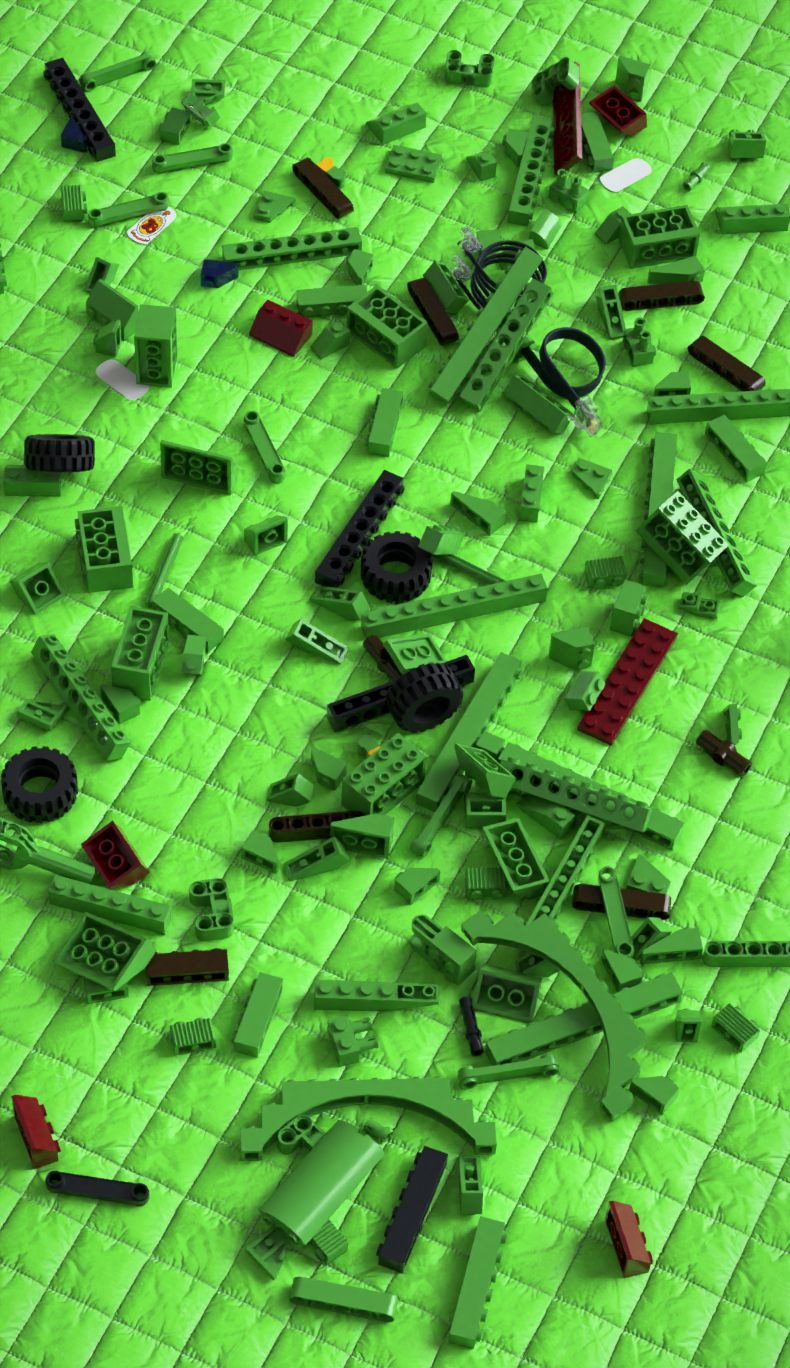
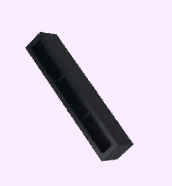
M427 1146L423 1147L421 1153H417L414 1160L416 1167L414 1171L410 1170L406 1181L409 1183L407 1189L403 1188L399 1197L401 1201L400 1206H395L391 1217L394 1219L393 1223L386 1227L384 1233L386 1240L384 1244L380 1243L377 1249L376 1256H379L378 1265L403 1274L448 1161L447 1153Z

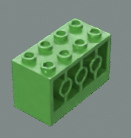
M688 205L622 216L619 242L630 269L676 262L697 255L700 233Z
M376 285L347 307V328L350 330V334L398 369L426 347L428 322Z
M140 304L134 334L136 384L172 388L177 361L176 307Z
M679 491L663 503L636 530L686 585L729 546Z
M122 506L77 511L78 519H75V528L78 530L75 531L76 540L78 542L81 571L84 574L82 575L83 585L87 586L88 593L133 588L132 562Z
M130 606L111 666L112 686L129 689L139 699L151 700L169 641L168 613Z
M397 733L342 779L341 805L348 811H361L365 816L371 814L386 815L422 785L425 778L426 756Z

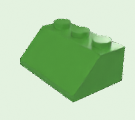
M418 103L409 104L366 122V125L384 145L426 128V112Z
M99 279L86 301V313L91 319L99 322L102 327L115 320H120L121 339L125 341L135 333L138 305L102 279Z
M7 465L4 470L5 496L60 497L62 472L30 470L25 465Z
M456 743L454 746L460 768L466 772L465 775L475 780L477 786L485 789L488 796L495 799L497 797L506 798L516 777L485 750Z
M483 963L478 976L473 1008L532 1022L543 977Z

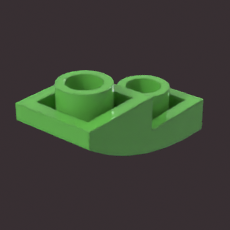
M683 592L679 609L697 616L718 619L721 601L703 599L699 593Z

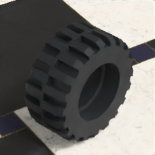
M37 434L27 436L24 440V465L27 469L45 472L90 471L95 465V441L92 437L83 435Z
M395 531V533L385 532L382 536L378 535L374 537V540L371 539L362 551L360 575L363 585L373 596L377 595V598L380 600L385 599L390 603L392 601H397V603H403L404 600L411 601L414 599V596L419 597L428 588L432 573V554L419 548L420 539L416 536L412 537L410 533L405 532L403 534L400 531ZM400 561L409 565L411 569L402 573H393L381 566L387 562Z
M432 662L412 668L406 674L403 673L398 680H395L393 686L388 689L386 705L399 728L412 733H417V731L424 732L426 729L435 728L438 724L441 725L446 719H450L454 712H457L459 705L462 703L463 691L448 666Z
M35 746L31 747L30 750H21L19 755L16 753L11 757V761H7L5 769L2 770L1 785L4 803L7 805L8 810L11 813H15V816L19 819L23 817L27 822L36 821V823H42V821L46 820L51 822L54 821L53 818L57 817L59 819L64 816V812H69L72 805L76 802L78 784L74 764L66 754H60V751L53 748V750H50L46 746L42 748ZM35 777H48L57 782L52 789L41 793L30 792L22 787L25 782Z

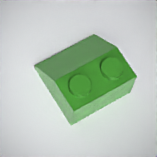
M623 56L618 57L615 83L630 99L642 101L648 88L651 64Z
M276 515L244 529V541L254 556L287 543L288 519L286 516Z
M39 562L10 580L18 598L34 614L66 595L49 562Z
M588 626L551 633L549 659L572 670L590 667L592 665L595 643Z

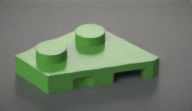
M192 79L191 90L194 91L198 100H202L206 105L225 98V80Z
M263 191L254 213V219L271 223L278 215L285 212L286 207L295 204V198Z
M578 458L572 470V476L580 481L586 489L590 488L598 499L612 475V469Z
M26 699L17 710V716L51 731L69 710V706L66 702H63V705L51 704L52 701Z
M729 704L723 709V714L727 715V723L725 724L727 740L736 745L742 739V730L738 728L741 711L737 709V704Z
M638 855L626 889L667 894L671 881L642 855Z
M275 1226L269 1228L246 1248V1253L273 1281L277 1278L291 1244L286 1238L287 1234L281 1227Z

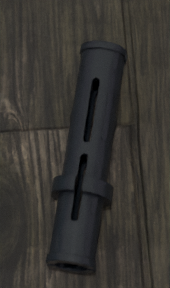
M465 996L461 1000L459 999L466 1028L465 1037L469 1042L471 1055L479 1056L484 1053L481 1042L482 1033L477 1025L472 998Z

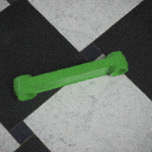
M143 52L140 56L91 73H83L79 81L86 91H92L98 86L144 70H152L156 66V60L151 53Z
M222 143L219 146L180 153L158 154L153 157L152 168L155 173L162 174L165 171L220 161L229 162L233 157V149L230 144Z
M158 192L152 196L101 209L93 208L89 211L88 221L90 226L99 228L103 224L155 211H165L169 206V197L165 192Z
M256 411L246 412L244 426L270 480L277 484L283 482L285 479V468L259 414Z
M462 774L455 775L451 783V789L420 836L417 835L413 839L410 849L420 856H426L429 853L433 839L463 794L469 792L472 786V780Z
M605 866L599 871L598 881L614 951L623 955L619 950L627 949L629 954L623 956L632 958L634 948L617 873L613 867ZM608 873L612 878L605 879L602 875Z
M546 1054L540 1057V1059L481 1068L466 1066L458 1070V1079L463 1089H471L477 1086V1084L542 1074L547 1077L554 1076L559 1073V1064L554 1054Z

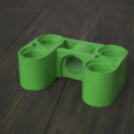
M457 50L448 52L445 65V81L447 83L489 87L492 84L494 57L491 54L481 55L479 64L471 65L461 62V52Z
M564 57L544 71L537 73L532 79V96L543 106H547L552 102L554 89L558 85H564L569 91L574 90L579 84V67L568 57Z
M221 878L193 882L189 887L190 903L196 907H212V914L202 915L196 919V937L201 941H211L232 936L234 932V919L226 881Z
M300 1115L279 1131L278 1149L283 1154H291L301 1146L311 1151L326 1132L309 1116ZM304 1126L308 1129L300 1130L299 1128ZM289 1139L291 1142L285 1143L283 1140Z

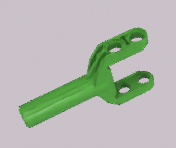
M0 818V840L17 846V850L0 844V853H6L9 857L8 860L0 859L1 867L11 870L21 869L31 864L69 879L88 884L91 883L96 870L95 867L38 846L34 836L26 827ZM7 830H15L17 836L10 837L7 834Z

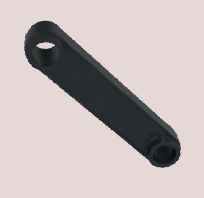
M59 1171L49 1172L45 1181L47 1189L54 1194H66L136 1206L145 1205L150 1198L148 1187L142 1183L117 1181ZM54 1180L60 1181V1182L57 1183V1184H52V1183H51V1182L54 1181ZM137 1193H144L141 1197L136 1196Z

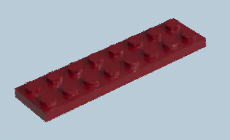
M577 62L574 63L579 67L578 86L572 91H569L562 84L554 89L555 175H557L559 169L569 171L571 167L582 160L580 64Z
M644 618L607 677L604 689L600 691L596 703L592 705L591 711H586L578 724L577 730L612 746L677 639L678 633Z

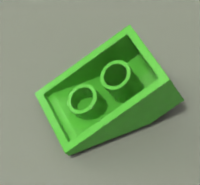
M371 814L331 822L330 838L336 837L345 845L347 851L388 859L393 841L394 817L385 814Z

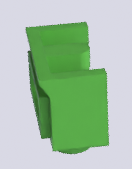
M192 90L181 101L186 111L191 112V115L206 127H212L220 119L214 107L210 109L202 100H198Z

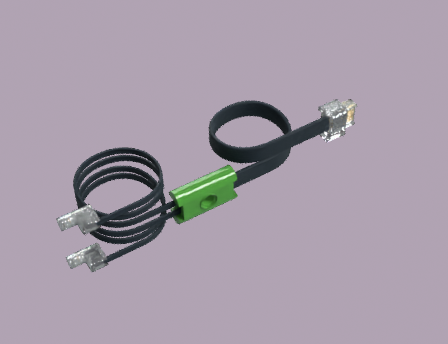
M465 226L460 230L464 239L460 240L457 246L475 265L474 272L470 270L459 254L452 257L451 262L455 267L450 270L460 287L479 310L481 306L485 308L488 302H486V298L478 286L486 297L490 294L487 289L493 294L496 292L495 289H497L495 287L496 283L488 277L482 268L494 263L514 264L516 262L514 259H509L515 257L516 254L497 253L488 256L489 254L504 250L523 251L522 248H525V246L536 254L538 253L532 247L522 242L507 240L496 242L486 247L476 261L472 254L480 251L483 245L471 229ZM542 260L538 266L541 276L536 269L532 278L544 284L547 269ZM471 279L472 294L463 284V282ZM506 316L497 328L496 332L500 327H503V325L505 324ZM514 327L510 331L515 332L518 328ZM570 327L557 328L545 336L540 348L539 360L530 348L535 341L528 334L516 353L515 358L518 362L526 359L547 388L555 394L567 398L575 409L571 420L579 431L584 429L589 437L596 435L602 420L597 415L599 408L587 394L591 393L599 385L605 371L606 360L601 347L591 336L581 330ZM556 339H570L582 344L595 357L599 367V375L587 385L571 387L549 358L546 345Z

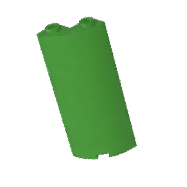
M338 1120L258 1209L263 1216L262 1220L270 1227H281L287 1234L286 1238L291 1243L306 1245L382 1159L385 1152L367 1134L365 1137L359 1134L356 1126Z

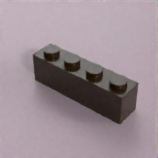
M215 948L205 951H173L171 953L155 952L146 966L147 986L229 981L227 949Z

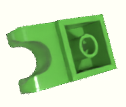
M418 915L412 920V932L414 935L410 939L411 948L427 960L434 970H439L444 974L449 982L459 986L474 972L477 950L447 926L442 928L426 915Z

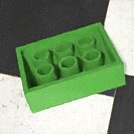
M161 440L162 478L229 495L232 494L238 480V467L232 457Z
M85 912L52 962L112 991H116L142 971L157 950L147 938Z

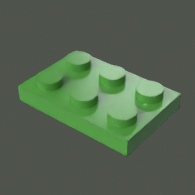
M393 145L385 167V173L434 183L442 161V155Z
M430 633L387 639L383 644L401 674L407 673L410 669L417 668L422 664L427 665L432 662L442 664L447 662Z

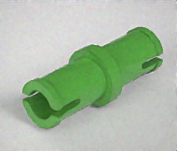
M702 162L696 170L690 173V177L682 184L683 188L686 191H691L697 183L703 180V176L710 171V166Z

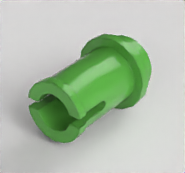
M372 1118L367 1120L363 1128L377 1137L379 1142H387L392 1134L389 1127H383Z

